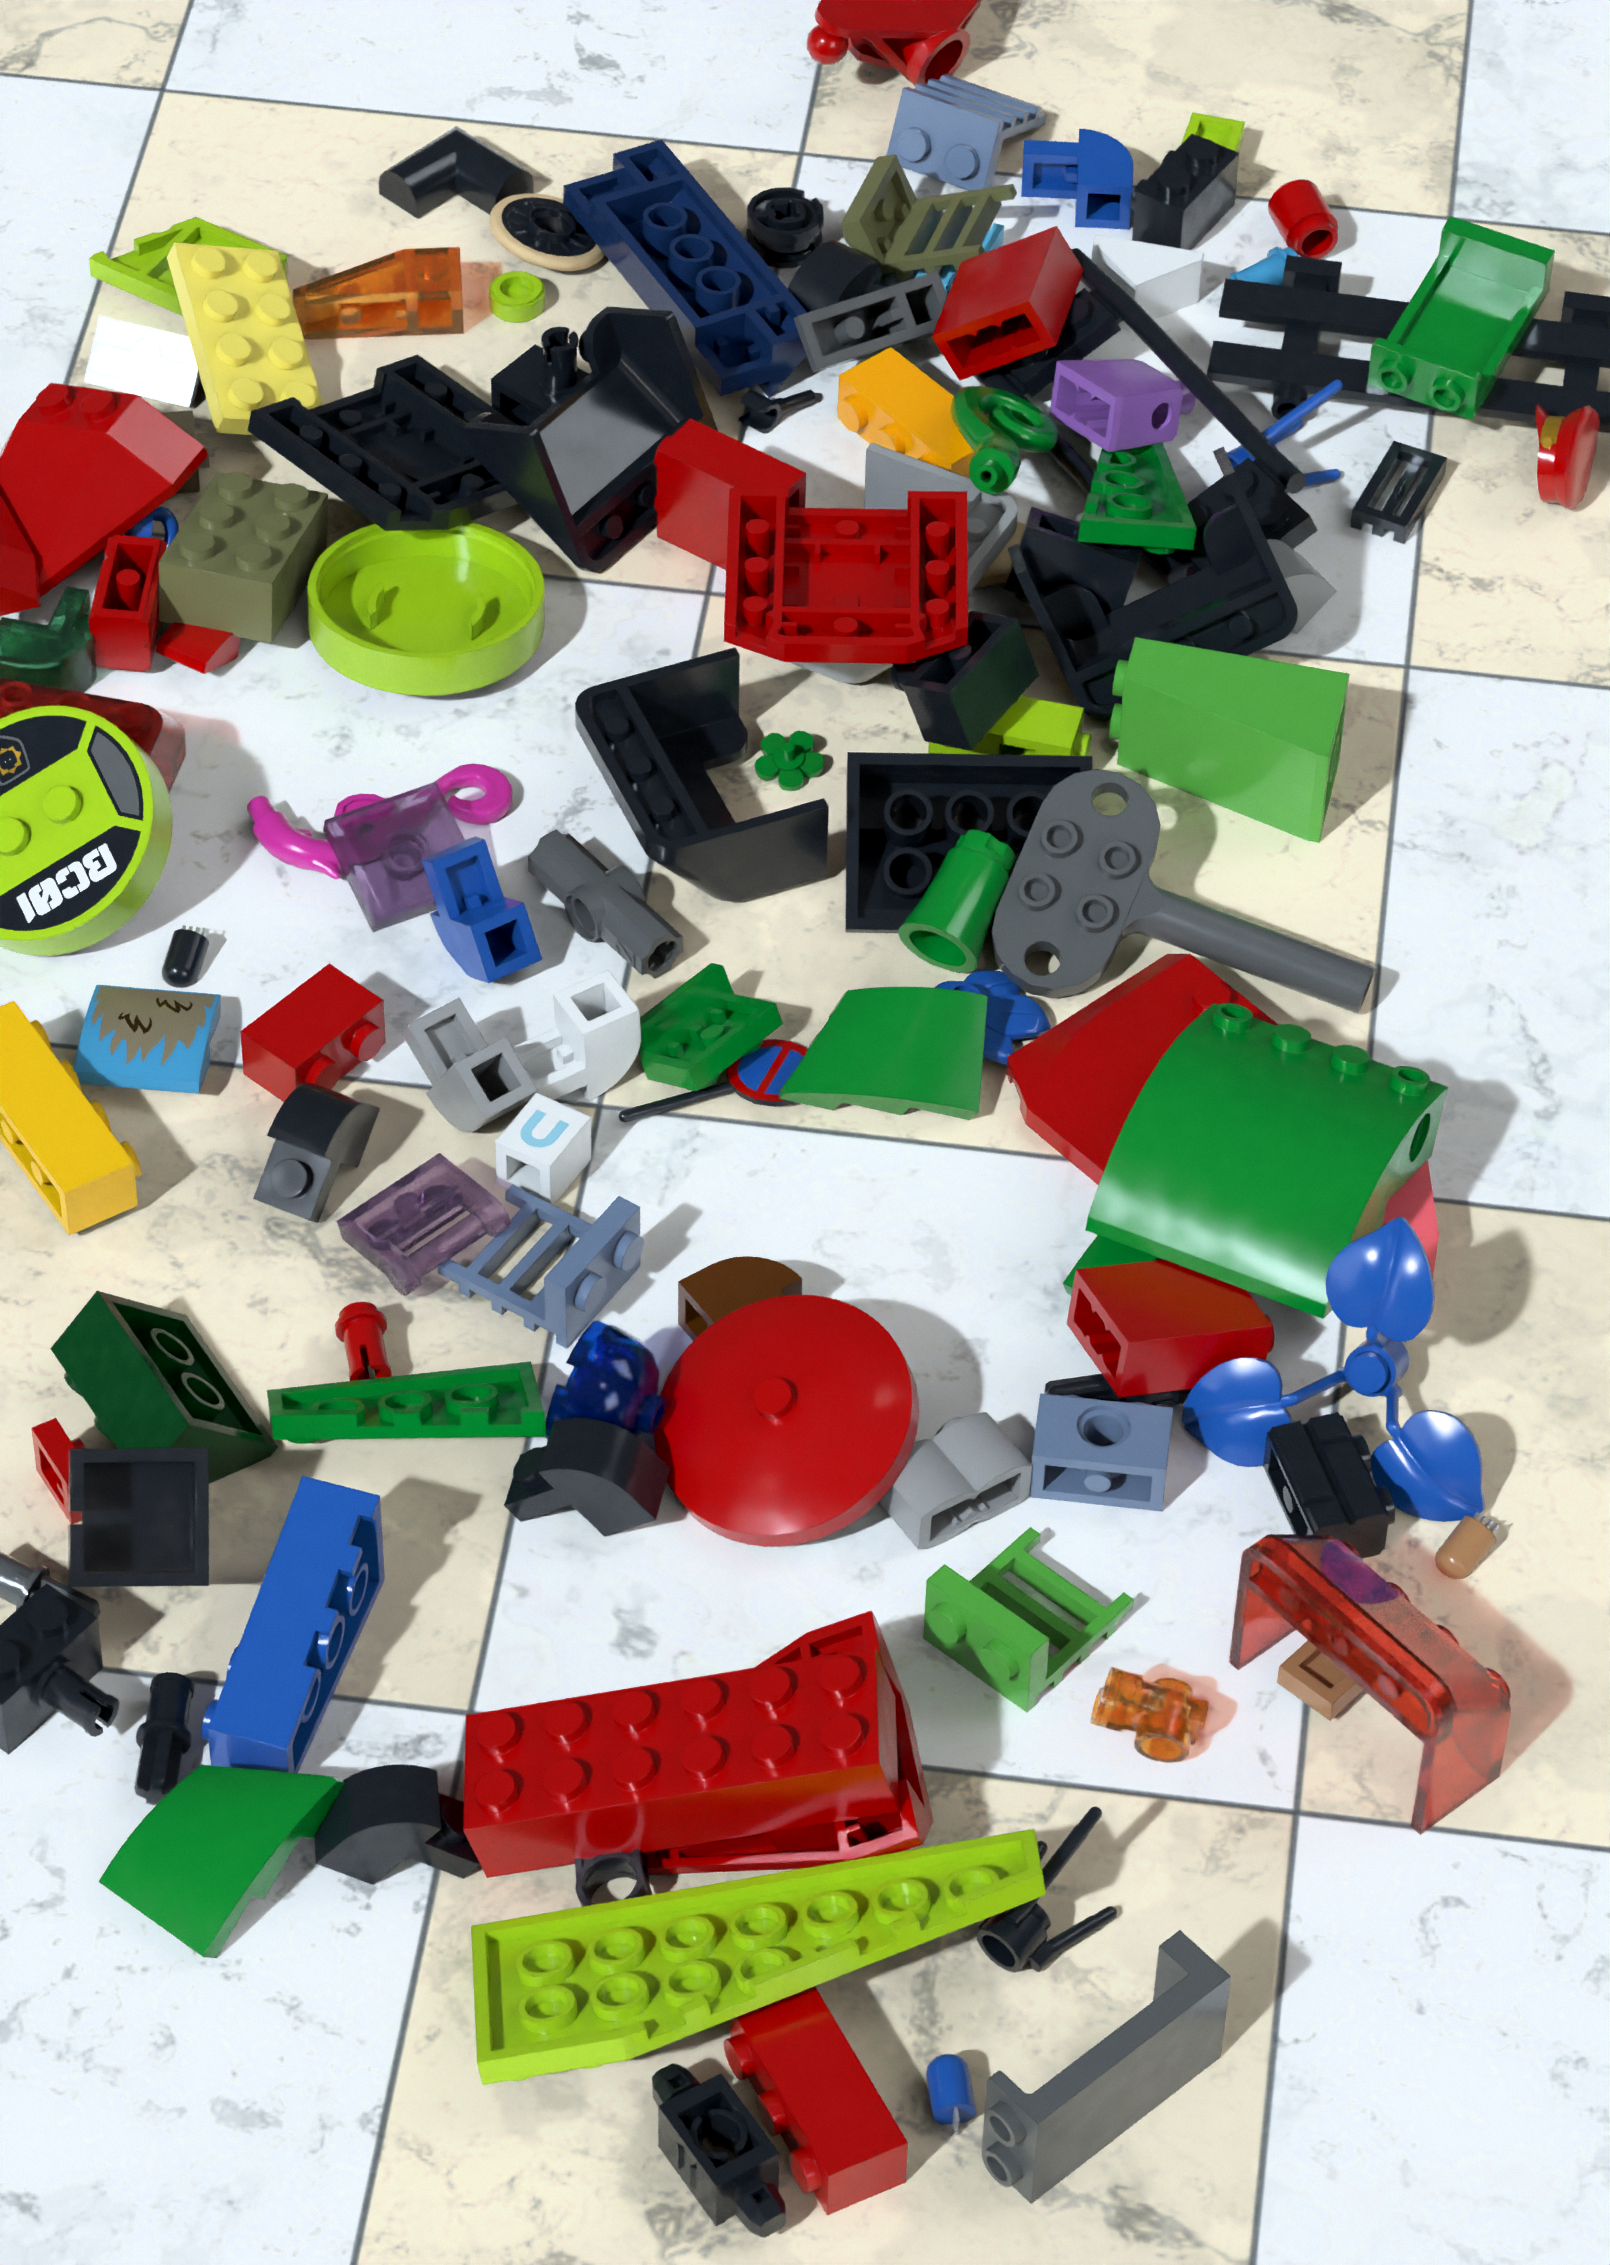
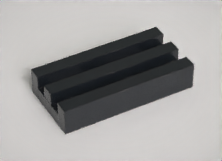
M1393 441L1352 509L1350 527L1361 530L1364 524L1367 523L1373 525L1372 534L1383 537L1386 530L1394 532L1393 541L1404 544L1445 475L1447 457ZM1402 460L1409 462L1410 464L1394 487L1382 511L1374 509ZM1424 467L1428 468L1401 515L1396 516Z

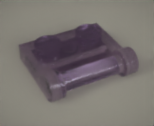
M438 1153L337 1220L342 1239L383 1272L401 1295L407 1296L422 1286V1277L486 1234L491 1237L497 1236L510 1227L511 1221L504 1206L495 1196L441 1153ZM465 1211L470 1213V1215L410 1255L404 1254L405 1251Z

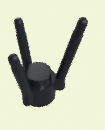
M1091 1807L1042 1868L1045 1890H1047L1101 1818L1102 1810L1099 1807ZM1037 1841L1041 1862L1048 1846L1044 1841ZM1037 1898L986 1918L979 1925L976 1937L983 1952L995 1964L1006 1971L1018 1972L1028 1963L1033 1970L1040 1972L1055 1955L1114 1920L1118 1912L1115 1907L1108 1906L1047 1941L1046 1931L1050 1928L1051 1922L1046 1912L1037 1904V1901L1040 1899Z

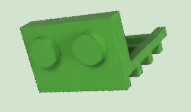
M1029 1527L970 1581L945 1564L926 1580L923 1639L1026 1713L1036 1705L1037 1696L1048 1686L1055 1688L1063 1680V1672L1075 1661L1081 1664L1089 1657L1090 1647L1101 1637L1107 1640L1114 1634L1116 1623L1134 1607V1599L1123 1592L1106 1608L1030 1555L1029 1552L1040 1543L1041 1536L1032 1527ZM1007 1571H1010L1085 1624L1086 1627L1079 1632L1002 1576ZM1049 1642L1060 1649L1054 1656L1048 1653Z

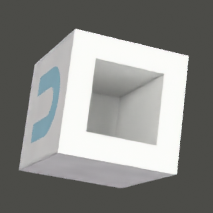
M536 1092L495 1141L497 1184L507 1189L514 1184L555 1205L591 1161V1117L581 1113L569 1104L559 1103Z

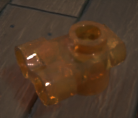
M1111 1667L1104 1687H1100L1096 1695L1090 1723L1121 1732L1122 1729L1135 1731L1134 1747L1142 1756L1165 1763L1179 1762L1188 1757L1190 1745L1195 1744L1202 1732L1208 1713L1209 1702L1192 1696V1687L1181 1680L1161 1678L1152 1683L1143 1680V1676L1140 1674Z

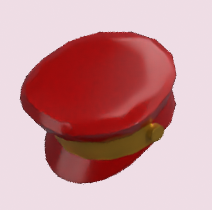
M1537 404L1535 408L1539 438L1537 481L1540 499L1547 503H1560L1564 508L1573 510L1583 500L1588 487L1598 440L1599 414L1587 405L1574 410L1566 417L1550 416L1540 404Z

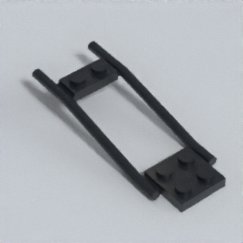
M1078 248L1072 249L1084 269L1080 281L1091 291L1089 292L1084 288L1074 296L1057 345L973 376L984 387L1000 389L1030 402L1025 397L1026 394L1032 398L1054 381L1057 361L1082 360L1121 330L1118 324L1124 321L1255 459L1252 461L1248 457L1237 465L1234 470L1266 540H1280L1294 549L1318 531L1311 516L1287 494L1288 492H1299L1306 484V476L1270 443L1149 314ZM1059 433L1056 445L1051 451L1046 453L1088 497V493L1091 492L1094 473L1096 472ZM1224 476L1187 504L1197 528L1193 550L1176 549L1171 554H1155L1142 548L1141 556L1170 584L1183 579L1189 567L1197 572L1212 565L1203 544L1204 528L1214 514L1236 504Z

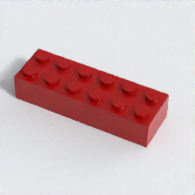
M876 1648L466 1715L463 1831L487 1878L575 1864V1859L582 1858V1860L591 1859L603 1854L631 1853L637 1849H640L642 1853L899 1812L895 1695Z

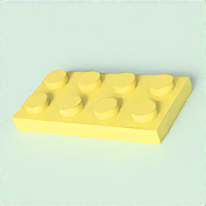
M174 243L167 256L215 432L253 435L248 432L251 411L291 397L299 400L301 405L308 410L323 405L279 252L275 250Z

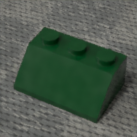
M96 1291L50 1348L66 1371L64 1374L66 1383L85 1399L96 1416L94 1418L95 1426L105 1437L113 1441L118 1449L209 1448L210 1484L271 1457L278 1448L275 1441L185 1314Z

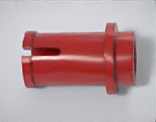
M355 1302L345 1306L340 1311L339 1319L335 1323L336 1337L344 1342L350 1381L370 1379L369 1365L371 1369H374L376 1378L392 1377L391 1366L388 1364L383 1334L387 1330L386 1317L382 1312L378 1311L374 1304L369 1302Z

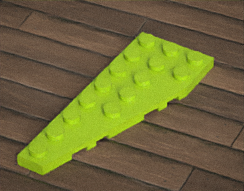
M1035 1829L471 1926L476 2052L482 2085L504 2081H523L533 2076L580 2068L593 2069L604 2064L632 2059L1045 1896L1046 1890Z

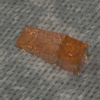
M460 247L402 249L293 289V303L304 340L464 334Z

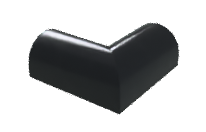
M457 126L385 170L379 178V194L417 219L455 194H458L490 215L493 207L502 199L516 194L534 193L533 177L527 170Z

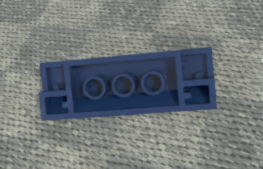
M662 139L613 153V170L611 172L564 185L563 204L647 307L652 310L672 311L675 314L692 362L720 396L759 385L768 398H770L807 356L793 318L808 312Z

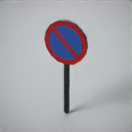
M779 1039L763 1040V1044L759 1049L751 1054L740 1057L727 1068V1082L622 1110L618 1116L621 1122H630L733 1092L757 1105L776 1107L794 1104L796 1102L779 1099V1091L806 1054L807 1048L792 1041Z

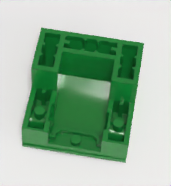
M1213 1003L1176 1038L1142 1088L1110 1154L1088 1214L1085 1230L1324 1319L1332 1311L1326 1295L1325 1284L1331 1262L1348 1244L1382 1227L1387 1201L1432 1156L1448 1087L1430 1081L1429 1075L1421 1069L1411 1066H1398L1394 1068L1371 1060L1369 1053L1359 1047L1352 1045H1338L1335 1047L1312 1039L1310 1032L1300 1026L1292 1024L1276 1026L1253 1018L1252 1012L1241 1005L1232 1003L1217 1005Z

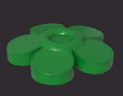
M796 731L791 734L788 743H786L785 738L781 734L771 733L761 741V751L764 756L756 760L755 772L764 781H772L778 777V784L781 789L796 791L803 787V776L811 778L821 774L824 768V758L820 753L812 752L814 749V739L805 731Z

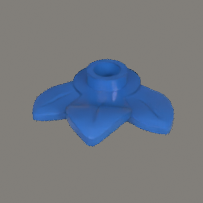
M976 971L971 973L964 981H946L935 987L988 996L984 1059L1007 1065V1057L1013 1054L1012 1040L1038 1037L1051 1029V1023L1041 1006L1031 998L1020 995L1021 988L1001 971Z

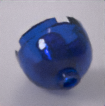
M598 1320L593 1321L581 1335L566 1362L574 1366L566 1386L556 1385L546 1417L545 1438L548 1440L554 1421L575 1417L609 1422L626 1429L639 1437L641 1432L652 1435L659 1426L667 1404V1398L658 1395L661 1375L654 1354L642 1340L626 1330Z

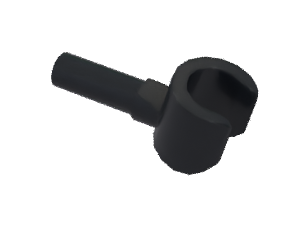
M751 390L741 399V404L747 406L750 410L746 415L739 417L738 421L758 432L766 434L774 429L781 415L815 403L816 397L812 390H807L785 398L771 400Z

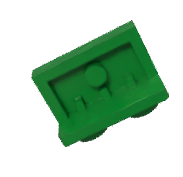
M710 963L640 1017L641 1043L638 1056L648 1080L691 1091H698L714 1084L719 1079L720 1073L740 1057L751 1054L759 1049L763 1044V1040L783 1025L776 1003L734 994L724 967L719 964Z

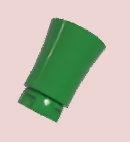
M970 829L967 834L960 836L955 848L948 851L937 875L922 899L898 930L901 941L912 953L934 966L951 972L969 973L977 968L986 933L1009 881L1008 873L1016 860L1015 853L1009 845L997 840L991 834L980 830Z

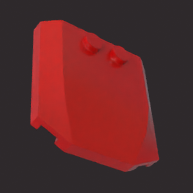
M729 488L724 642L782 662L908 664L967 645V492L908 491L907 509L789 508V489Z
M1166 954L1008 1056L1006 1074L1010 1084L1014 1082L1020 1097V1111L1025 1124L1099 1185L1113 1147L1142 1088L1162 1056L1176 1038L1213 1003L1217 1005L1232 1003L1249 1009L1253 1014V1018L1276 1026L1279 1024L1193 955Z

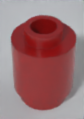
M1305 179L1293 180L1285 183L1274 192L1268 203V212L1286 245L1292 248L1300 257L1319 259L1329 254L1338 241V222L1316 184Z

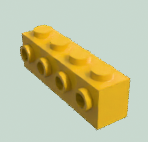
M15 1001L0 1006V1141L69 1236L138 1206L135 1178L141 1176V1166L132 1146L127 1141L119 1143L112 1134L110 1123L103 1107L97 1100L89 1102L81 1092L80 1082L72 1065L67 1060L58 1061L51 1050L49 1038L38 1020L30 1022Z

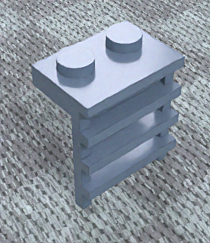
M944 74L941 75L940 80L929 79L927 85L917 83L915 89L909 87L902 89L886 156L896 154L903 168L969 191L992 187L1003 140L1045 125L1047 114L1041 112L1042 107Z
M512 1184L505 1192V1200L521 1209L467 1268L445 1257L438 1264V1274L458 1283L461 1294L471 1298L477 1293L490 1300L493 1311L503 1315L509 1310L523 1317L524 1327L535 1332L540 1326L556 1335V1343L567 1349L640 1267V1255L644 1245V1239L640 1236V1206L618 1196L593 1224H590ZM542 1219L552 1224L551 1228L499 1284L489 1280V1277ZM574 1236L580 1238L544 1277V1287L531 1301L520 1296Z

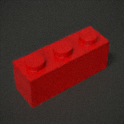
M815 1986L730 2020V2038L724 2040V2051L730 2068L738 2080L749 2079L757 2093L756 2106L765 2129L772 2137L781 2135L790 2150L788 2154L789 2164L799 2188L805 2194L813 2191L827 2216L906 2182L908 2142Z

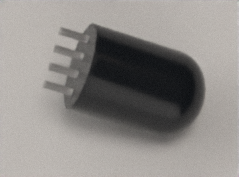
M183 925L182 929L174 931L162 967V977L168 985L185 988L197 982L209 946V940L205 937L207 928L203 927L201 934H199L200 927H196V930L192 931L193 926H189L187 930L186 925Z

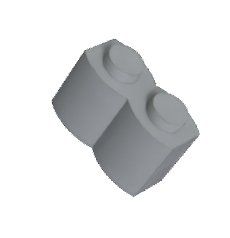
M987 1412L976 1413L967 1417H955L943 1424L932 1439L914 1442L911 1454L900 1476L879 1503L917 1549L931 1548L954 1538L972 1523L992 1519L1026 1499L1030 1492L1032 1464Z

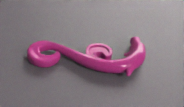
M470 763L458 766L437 779L399 815L390 802L381 796L362 793L351 795L337 804L334 813V825L339 835L349 840L330 841L311 837L312 833L310 830L293 827L282 812L275 811L266 796L253 798L247 805V811L255 823L253 826L255 837L272 856L287 865L303 870L317 871L337 880L342 876L339 872L340 870H350L370 864L390 854L408 841L439 802L452 789L475 787L484 792L485 795L482 798L473 801L462 800L452 795L449 797L447 810L456 819L466 823L484 825L494 823L505 816L512 806L513 788L508 778L498 769L484 764ZM361 828H374L367 835L361 837Z

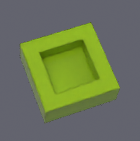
M1192 112L1182 143L1191 134H1195L1239 153L1244 139L1245 122Z

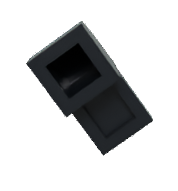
M832 240L821 244L810 253L795 273L788 290L807 312H811L891 285L879 280L883 272L879 269L881 266L880 262L837 240Z
M311 1082L298 1086L282 1104L267 1136L274 1138L275 1142L253 1199L309 1221L319 1223L340 1164L343 1163L358 1168L380 1108Z
M591 1418L559 1419L553 1422L546 1446L536 1447L520 1454L513 1469V1478L504 1506L521 1522L572 1505L605 1537L656 1520L671 1468L640 1438L624 1428Z
M385 1765L363 1770L344 1779L343 1781L346 1783L314 1837L316 1864L374 1885L406 1857L463 1879L480 1866L463 1831L464 1802L439 1793L437 1771L422 1766Z

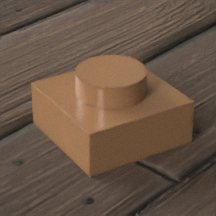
M1322 1627L1279 1666L1277 1683L1331 1721L1374 1681L1376 1664L1328 1629Z

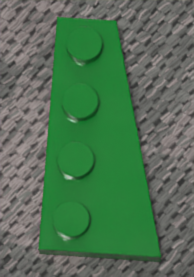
M1163 443L1108 452L1102 448L1097 471L1094 473L1091 492L1088 493L1085 512L1082 513L1077 542L1141 546L1144 550L1155 554H1171L1176 549L1193 550L1197 528Z
M531 1361L267 1390L273 1440H288L292 1443L306 1444L321 1439L546 1437L545 1411Z

